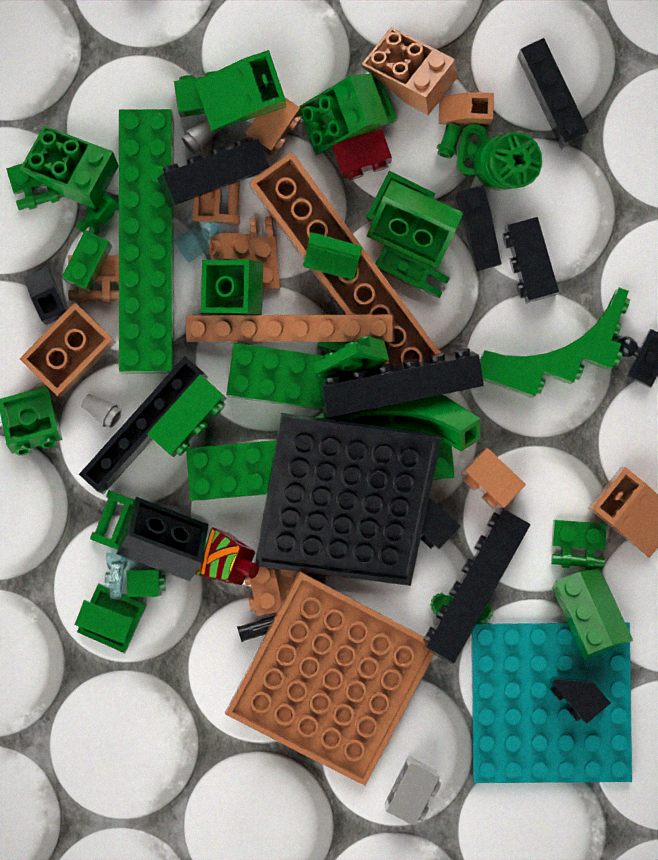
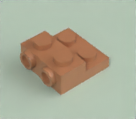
M259 567V572L255 578L246 577L245 584L246 586L251 585L253 595L248 596L251 612L256 611L257 616L278 612L298 571Z

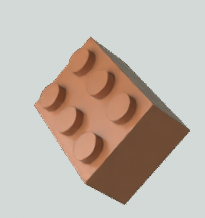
M74 303L25 352L20 360L49 389L62 398L116 341L77 303Z

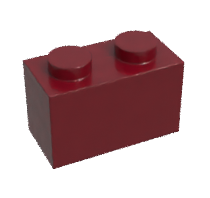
M382 128L332 145V151L342 179H358L364 175L363 172L373 169V172L382 171L388 168V164L392 161Z

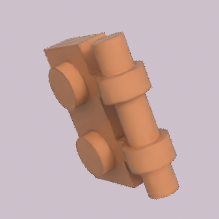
M68 255V263L72 255ZM119 255L107 256L95 283H102V290H91L90 293L80 288L78 290H69L68 299L79 300V303H88V300H102L103 303H111V300H119V290H111V283H119Z

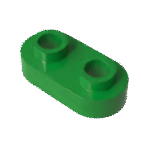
M479 124L468 125L464 128L461 135L456 167L459 173L466 177L475 176L476 173L474 166L467 168L464 162L471 160L474 163L477 148L483 141L488 139L486 129ZM476 135L479 141L473 143L469 140V136Z

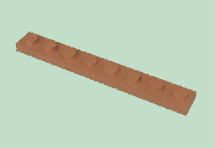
M394 314L186 315V342H357L359 338L371 336L384 342L394 341Z

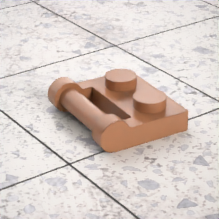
M240 182L229 185L228 214H220L221 189L194 198L193 222L240 225V216H238Z

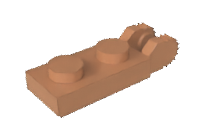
M266 217L265 229H267V237L257 238V221L255 218H249L251 260L263 262V290L280 289L276 239L273 236L272 217Z

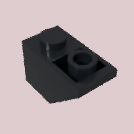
M48 266L24 277L30 298L44 324L48 325L58 320L68 310Z
M561 677L549 679L553 685L550 688L551 692L559 701L563 698L570 705L567 711L577 722L581 719L587 724L611 704L595 683L590 680Z

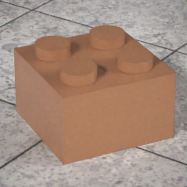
M488 448L483 449L462 471L465 475L462 480L473 490L477 488L484 493L481 498L492 508H505L526 485Z

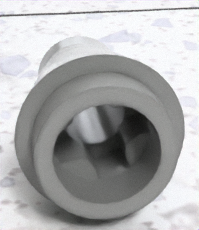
M207 119L185 131V135L181 140L186 148L195 154L198 151L202 152L219 130L211 132Z
M88 394L81 404V407L88 411L103 427H114L122 414V410L118 408L117 404L94 397L91 394Z

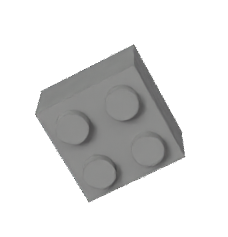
M408 756L385 801L386 812L416 826L418 820L422 822L429 810L427 802L430 796L435 797L441 786L437 770Z

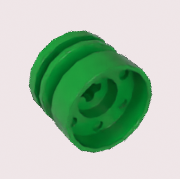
M511 132L493 136L483 141L477 148L474 157V170L478 180L485 187L495 191L522 188L533 183L539 176L542 167V153L538 143L531 136L522 132Z

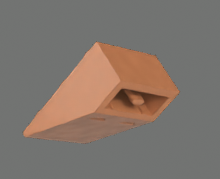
M392 27L361 64L366 71L371 73L372 76L407 105L427 115L432 112L458 78L456 60Z
M621 467L588 509L650 558L658 548V494L629 469Z

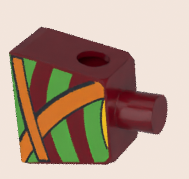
M212 527L205 543L202 564L195 575L211 580L242 585L246 577L253 579L257 576L259 565L252 562L255 555L254 549L232 534Z

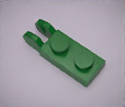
M387 245L384 246L375 263L380 271L418 290L422 289L437 298L441 297L442 292L438 288L425 283L427 276L430 275L437 281L446 284L450 279L448 276L433 269L431 265Z

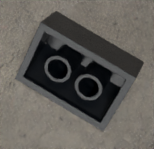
M136 497L121 532L116 554L190 581L202 564L209 524Z

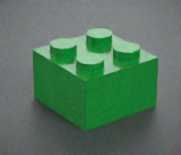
M202 260L201 313L262 315L263 262L254 260Z

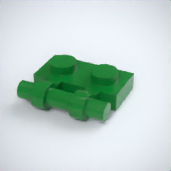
M22 164L6 168L13 193L16 195L24 192L25 194L24 199L16 201L19 211L26 208L32 210L38 208L37 205L49 201L55 203L60 201L59 198L66 197L48 186L47 192L34 195L33 189L46 185L20 170Z
M553 520L552 546L562 547V555L552 554L551 564L561 565L562 568L580 566L585 567V570L604 568L605 558L595 557V549L605 550L607 524ZM571 547L586 548L585 556L571 555Z

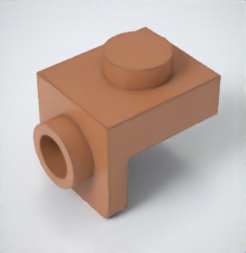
M221 233L212 236L209 243L211 260H251L250 234Z

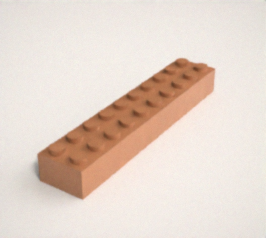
M290 152L249 182L251 190L303 260L305 259L311 232L361 246L293 152ZM363 247L353 280L310 269L344 315L394 314V341L385 342L389 361L381 365L393 364V367L403 365L405 360L419 359V362L429 360L430 355L441 354Z

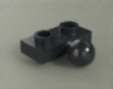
M653 329L648 331L641 347H638L637 342L629 336L622 337L618 341V343H621L619 351L623 352V357H636L627 377L649 388L653 386L658 375V332Z

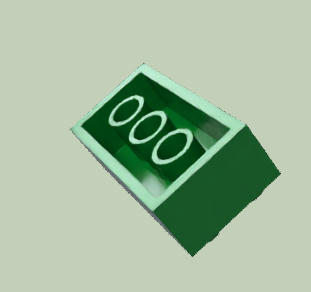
M234 343L226 395L231 398L323 411L318 382L325 381L324 377L326 376L316 374L313 365L322 360L323 356Z

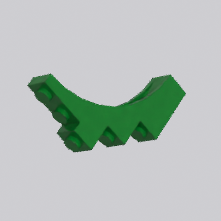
M620 287L616 289L606 310L595 325L582 337L565 347L545 354L531 356L502 355L484 350L480 358L483 380L533 398L536 396V393L541 394L546 379L542 378L543 375L572 384L575 379L579 380L583 373L584 365H581V361L608 371L613 366H618L623 352L619 351L621 343L612 341V337L617 338L622 324L618 323L621 313L625 314L628 309L630 299L627 298L629 291Z
M443 394L422 398L417 402L412 400L329 418L324 413L315 417L440 435L442 442L449 444L459 451H463L481 439L480 418Z

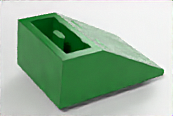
M269 50L243 58L195 81L211 132L286 108V99Z
M371 73L350 75L299 106L315 155L332 149L333 144L375 131L389 123Z
M43 126L20 170L67 198L96 209L119 165L113 151Z

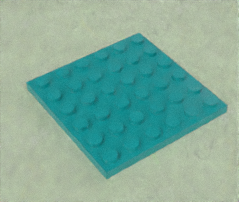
M625 622V623H626V626H627V628H628V630H629V632H630V623H629V622ZM476 623L471 632L473 783L632 782L630 642L584 661L567 623ZM561 677L590 680L595 683L611 704L587 724L581 719L577 722L567 711L570 705L563 698L559 701L551 692L550 688L553 685L549 679Z

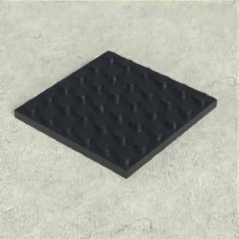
M281 413L255 563L259 567L411 586L441 442L440 435Z

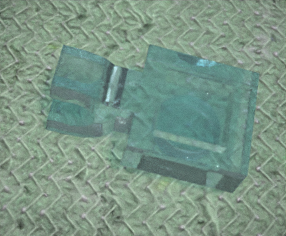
M212 221L200 232L196 226L192 227L174 239V242L190 263L209 250L207 241L212 236L221 233V230Z
M106 553V563L110 572L105 574V588H109L110 599L121 600L124 581L123 573L127 567L128 558L122 556L120 560L114 561L112 560V553Z

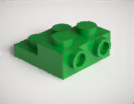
M371 336L359 338L357 342L345 344L343 348L338 349L336 352L324 355L322 360L313 365L315 373L318 375L340 374L341 377L351 376V372L354 370L366 369L369 371L389 361L384 341L374 339Z
M47 386L0 399V415L6 445L12 454L16 453L19 456L27 455L32 451L31 448L41 446L48 449L56 446L57 441L63 440L58 416L54 409L51 390Z

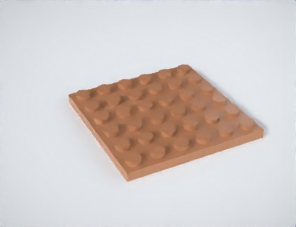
M299 571L224 713L366 786L434 654L424 649L426 644L423 641L424 636Z

